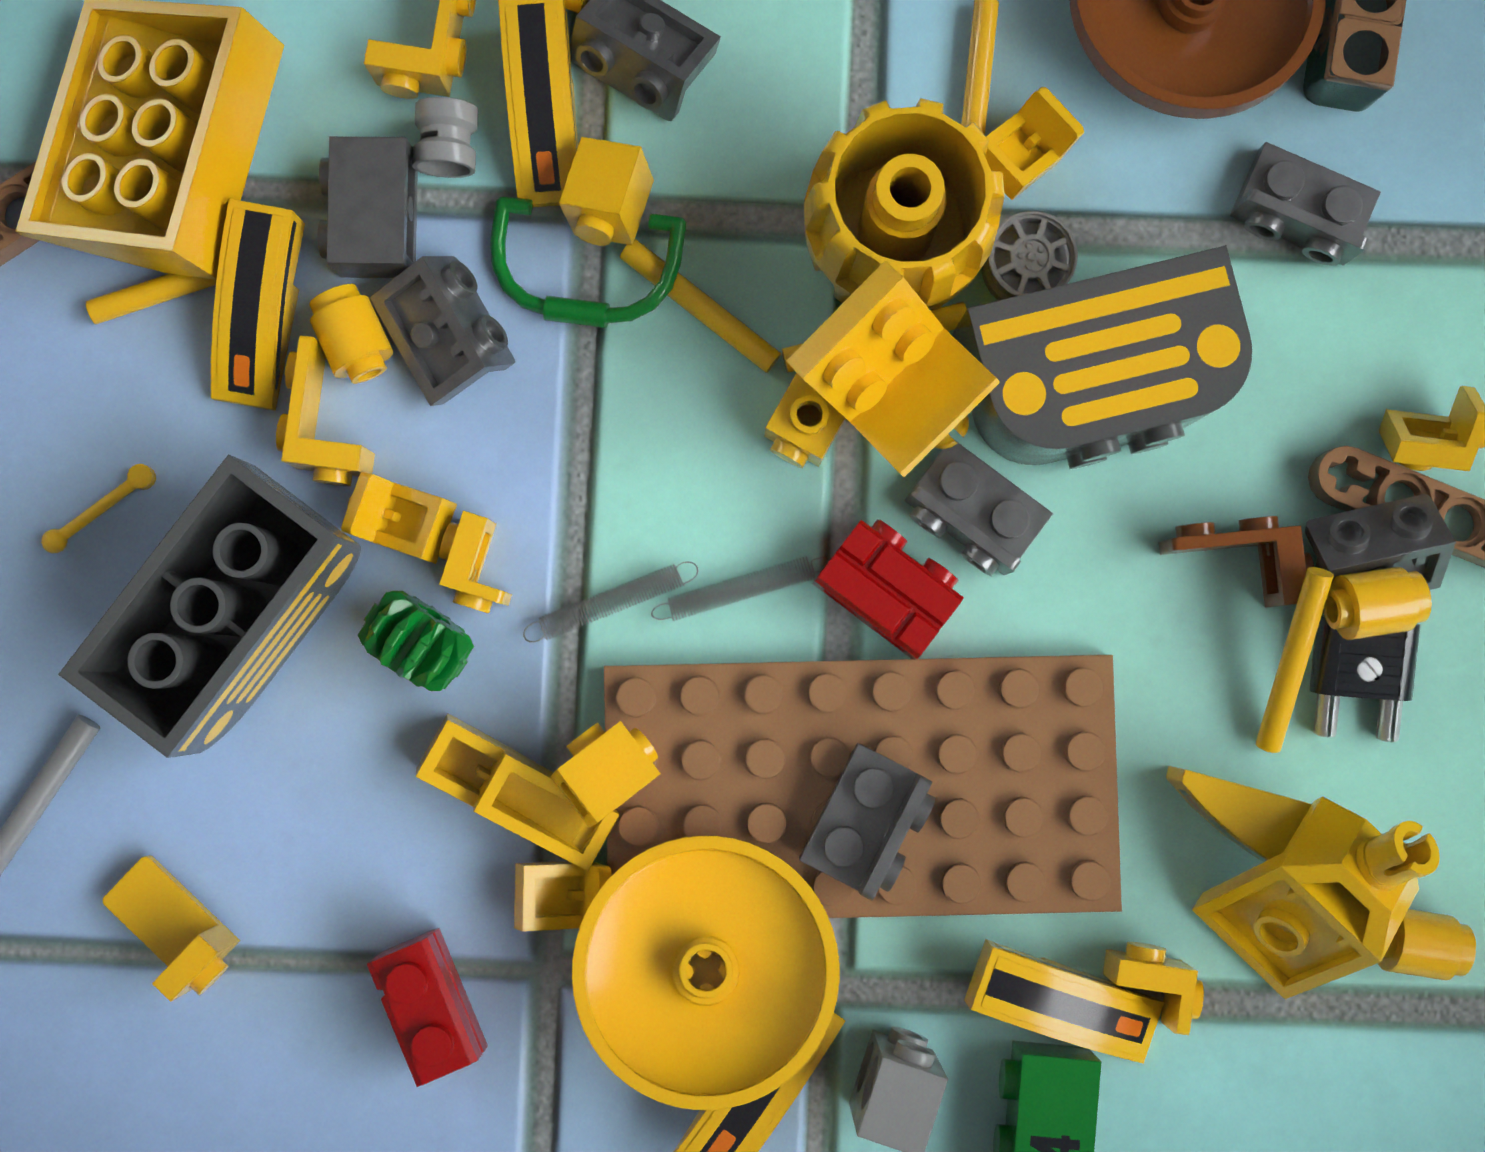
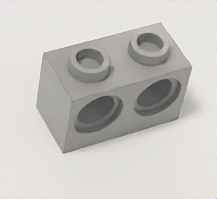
M894 1026L891 1027L889 1035L872 1030L849 1100L858 1137L902 1152H925L948 1081L936 1054L932 1049L926 1048L928 1044L927 1038L910 1030Z

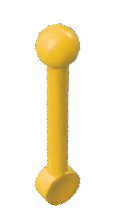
M144 464L132 466L127 473V480L61 529L46 531L41 539L43 548L52 554L63 551L67 546V539L135 489L147 490L151 488L156 481L154 470Z

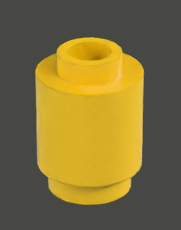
M355 284L333 287L320 293L310 301L309 306L313 313V316L310 318V324L336 378L349 377L351 383L358 384L371 380L386 371L387 367L384 362L393 355L392 347L369 297L360 295Z
M1402 567L1339 575L1332 580L1323 612L1328 625L1332 629H1336L1346 640L1411 631L1417 623L1425 622L1429 618L1432 606L1431 593L1422 574L1417 571L1407 572Z
M1408 909L1389 948L1378 965L1382 970L1439 980H1450L1455 975L1465 976L1474 964L1476 955L1475 936L1468 925L1460 924L1453 916Z

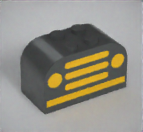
M1226 245L971 307L966 310L952 333V336L1000 381L971 411L979 434L987 445L1000 456L1024 465H1043L1067 459L1069 469H1076L1107 460L1106 456L1121 452L1120 446L1128 444L1131 454L1164 447L1169 444L1168 441L1185 436L1183 428L1218 410L1232 400L1244 385L1252 362L1250 332Z
M228 454L58 675L166 758L201 753L213 746L229 732L264 691L339 593L358 561L361 546L258 467Z

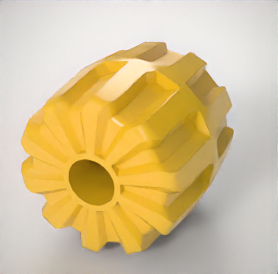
M923 98L919 99L916 107L890 108L887 101L883 100L863 108L854 128L846 134L840 131L833 133L811 175L804 199V224L807 247L815 271H823L834 285V298L843 303L885 260L904 277L931 310L939 309L973 281L991 254L1005 197L1003 173L990 170L985 158L989 140L974 122L964 127L943 114V103Z

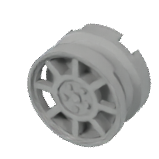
M1027 211L1011 216L998 227L991 254L982 266V276L986 287L999 301L1067 284L1072 278L1077 265L1078 252L1075 239L1067 226L1050 214Z

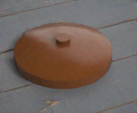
M1069 0L1073 25L1079 42L1094 67L1113 87L1134 102L1148 109L1166 115L1191 119H1209L1236 114L1258 105L1278 91L1299 69L1312 51L1319 36L1326 6V0Z

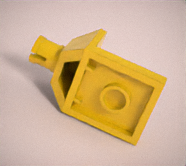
M886 260L786 360L794 371L844 416L903 477L933 448L947 449L955 446L957 442L949 433L955 429L964 437L969 427L968 414L1000 383L980 361L942 326L904 277Z
M1322 796L1312 803L1283 853L1203 892L1192 911L1284 999H1288L1380 963L1419 890L1417 878L1431 874L1437 869L1440 860L1439 849L1430 833L1411 843L1403 842L1420 834L1423 826L1419 823L1404 821L1393 826L1388 832L1381 834L1367 819Z

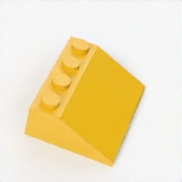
M84 0L15 232L24 237L163 273L216 280L229 199L241 201L284 44L243 7L144 0Z

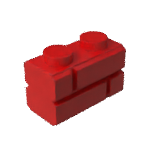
M877 519L871 527L863 520H860L812 584L909 658L916 660L926 650L939 630L962 602L964 597L953 589L959 580L933 559L927 558L923 565H921L903 552L902 549L907 544V540L888 524Z
M440 928L389 948L366 963L376 989L383 990L385 994L381 1001L416 1087L427 1084L479 1060L488 1045Z

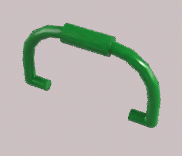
M499 197L495 202L490 237L491 267L502 290L521 308L542 314L545 321L607 328L608 323L630 322L655 310L673 289L681 266L686 232V221L682 217L650 214L648 221L649 229L670 232L666 262L660 280L643 299L629 306L610 308L609 303L555 296H546L545 299L527 293L517 284L506 262V236L509 214L531 215L533 210L532 200Z

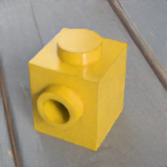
M581 137L559 201V205L574 235L587 243L598 246H606L611 242L633 246L654 182L642 147Z
M796 373L766 425L764 437L774 442L770 451L788 463L803 468L806 461H809L819 467L846 418Z
M619 721L606 732L597 722L566 746L573 757L560 766L550 777L587 826L591 828L661 773L653 764L658 759L657 752L646 736L637 728L628 731L623 723Z

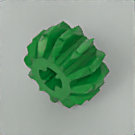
M404 591L386 592L379 603H374L365 616V623L358 633L360 642L365 647L367 653L377 658L381 665L388 667L399 677H404L411 681L417 687L423 686L429 691L446 689L455 677L457 678L468 663L466 659L474 648L470 636L465 633L463 628L456 625L449 617L437 611L433 606H429L416 596L412 597Z

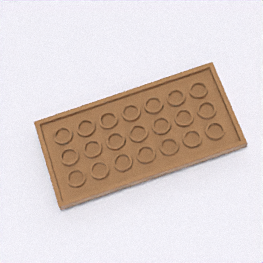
M1113 655L604 666L605 732L619 721L623 723L628 731L633 728L639 729L657 752L658 759L653 764L661 773L615 809L619 813V817L607 836V866L611 868V876L635 856L662 843L693 836H720L751 843L769 851L786 862L809 884L823 905L828 918L1122 911ZM857 743L931 780L932 785L927 794L936 798L931 813L922 829L918 833L909 829L898 850V853L906 856V859L895 884L889 892L879 888L873 901L861 896L858 890L799 860V856Z

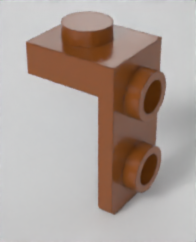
M1278 516L1239 520V531L1216 534L1214 522L1176 526V538L1158 542L1160 555L1258 546L1265 608L1296 605L1307 568L1314 567L1310 553L1304 552L1301 525L1279 527Z

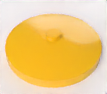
M693 836L668 841L642 852L620 867L606 881L588 907L578 931L572 959V986L577 1013L588 1040L601 1060L617 1077L639 1093L660 1103L691 1110H719L744 1105L768 1095L794 1077L815 1053L828 1030L834 1014L840 982V963L834 931L823 905L809 884L791 866L769 851L748 842L720 836Z

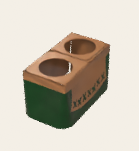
M1326 0L1323 23L1313 49L1307 57L1303 91L1311 103L1318 106L1359 112L1369 108L1394 86L1406 0H1386L1387 10L1380 13H1372L1362 9L1355 0ZM1339 14H1342L1344 17H1346L1341 19L1338 23ZM1372 31L1383 38L1378 72L1374 74L1363 75L1356 73L1345 62L1343 55L1344 45L1347 39L1356 32ZM1330 69L1336 76L1330 75Z

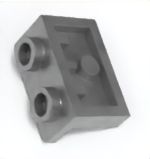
M590 0L576 16L570 43V61L589 75L597 77L630 97L640 106L653 111L668 121H672L680 111L685 91L716 54L721 36L661 0Z
M1265 142L1257 151L1230 216L1245 222V229L1257 237L1267 240H1279L1282 238L1302 247V253L1317 263L1331 266L1345 265L1365 250L1369 239L1363 236V233L1381 191Z
M422 256L369 297L430 406L445 404L488 372L506 370L515 363V359L507 346L508 337L505 330L496 319L489 315L476 292L478 286L475 277L454 256Z
M958 442L951 448L942 449L904 500L915 508L910 517L919 526L938 538H941L944 532H947L966 546L961 552L963 558L989 576H992L996 570L1003 575L1014 572L1021 562L1019 560L1053 515L1050 510Z
M1426 494L1311 519L1307 521L1305 534L1317 557L1315 567L1330 571L1334 574L1333 579L1339 575L1402 567L1407 572L1417 571L1422 574L1430 590L1441 587L1456 544L1432 498Z
M857 743L799 856V860L858 890L861 896L871 901L875 898L879 888L889 892L895 884L906 859V856L898 853V850L908 830L911 829L918 833L927 821L936 798L927 794L932 781Z

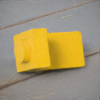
M439 0L431 49L368 39L364 65L376 85L380 86V89L389 95L405 99L417 98L419 92L450 97L453 77H462L466 63V40L460 38L464 16H473L476 0Z
M300 335L297 351H291L286 361L285 384L288 389H291L288 414H281L276 429L277 450L282 451V462L297 469L314 471L312 481L337 486H351L352 476L359 477L363 471L373 473L375 453L362 445L315 440L326 357L316 338Z
M151 855L140 858L103 897L104 906L168 966L152 984L170 1002L191 990H194L199 996L203 994L227 970L229 966L223 959L240 942L216 916Z

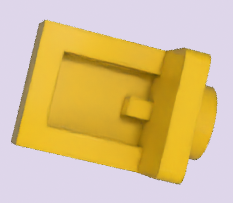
M1041 87L1030 96L1015 115L986 136L989 144L985 158L991 171L1003 173L1004 193L1013 200L1057 165L1084 134V128L1048 88Z
M1460 386L1448 417L1386 409L1379 433L1392 461L1406 468L1426 471L1432 467L1470 471L1478 449L1485 447V404L1475 387Z
M363 471L360 473L354 491L349 498L341 530L344 533L436 564L443 536L452 520L457 504Z
M466 511L462 512L459 524L449 523L443 536L439 557L447 561L439 585L456 590L453 603L490 613L493 602L509 606L512 597L510 593L478 583L496 523L488 518Z
M569 861L515 863L514 928L522 932L579 929L594 897L611 877V868L595 862L592 863L588 871Z
M1127 942L1126 952L1106 949L1103 975L1117 986L1163 992L1164 1005L1161 1013V1022L1175 1034L1189 1035L1191 1020L1200 1017L1204 1001L1203 983L1201 980H1197L1198 970L1182 960L1165 958L1166 949L1152 944Z

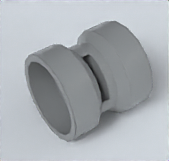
M449 97L419 99L415 103V125L420 130L421 139L413 146V169L426 175L444 178H463L473 175L475 173L476 151L471 147L470 141L471 135L477 131L478 107L470 102Z

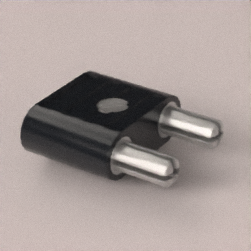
M1324 615L1321 616L1314 640L1309 687L1310 692L1317 693L1314 734L1328 738L1336 736L1340 696L1380 699L1376 738L1384 742H1397L1399 740L1403 701H1411L1413 697L1421 624L1417 623L1411 631L1346 640L1336 629H1332L1328 625Z

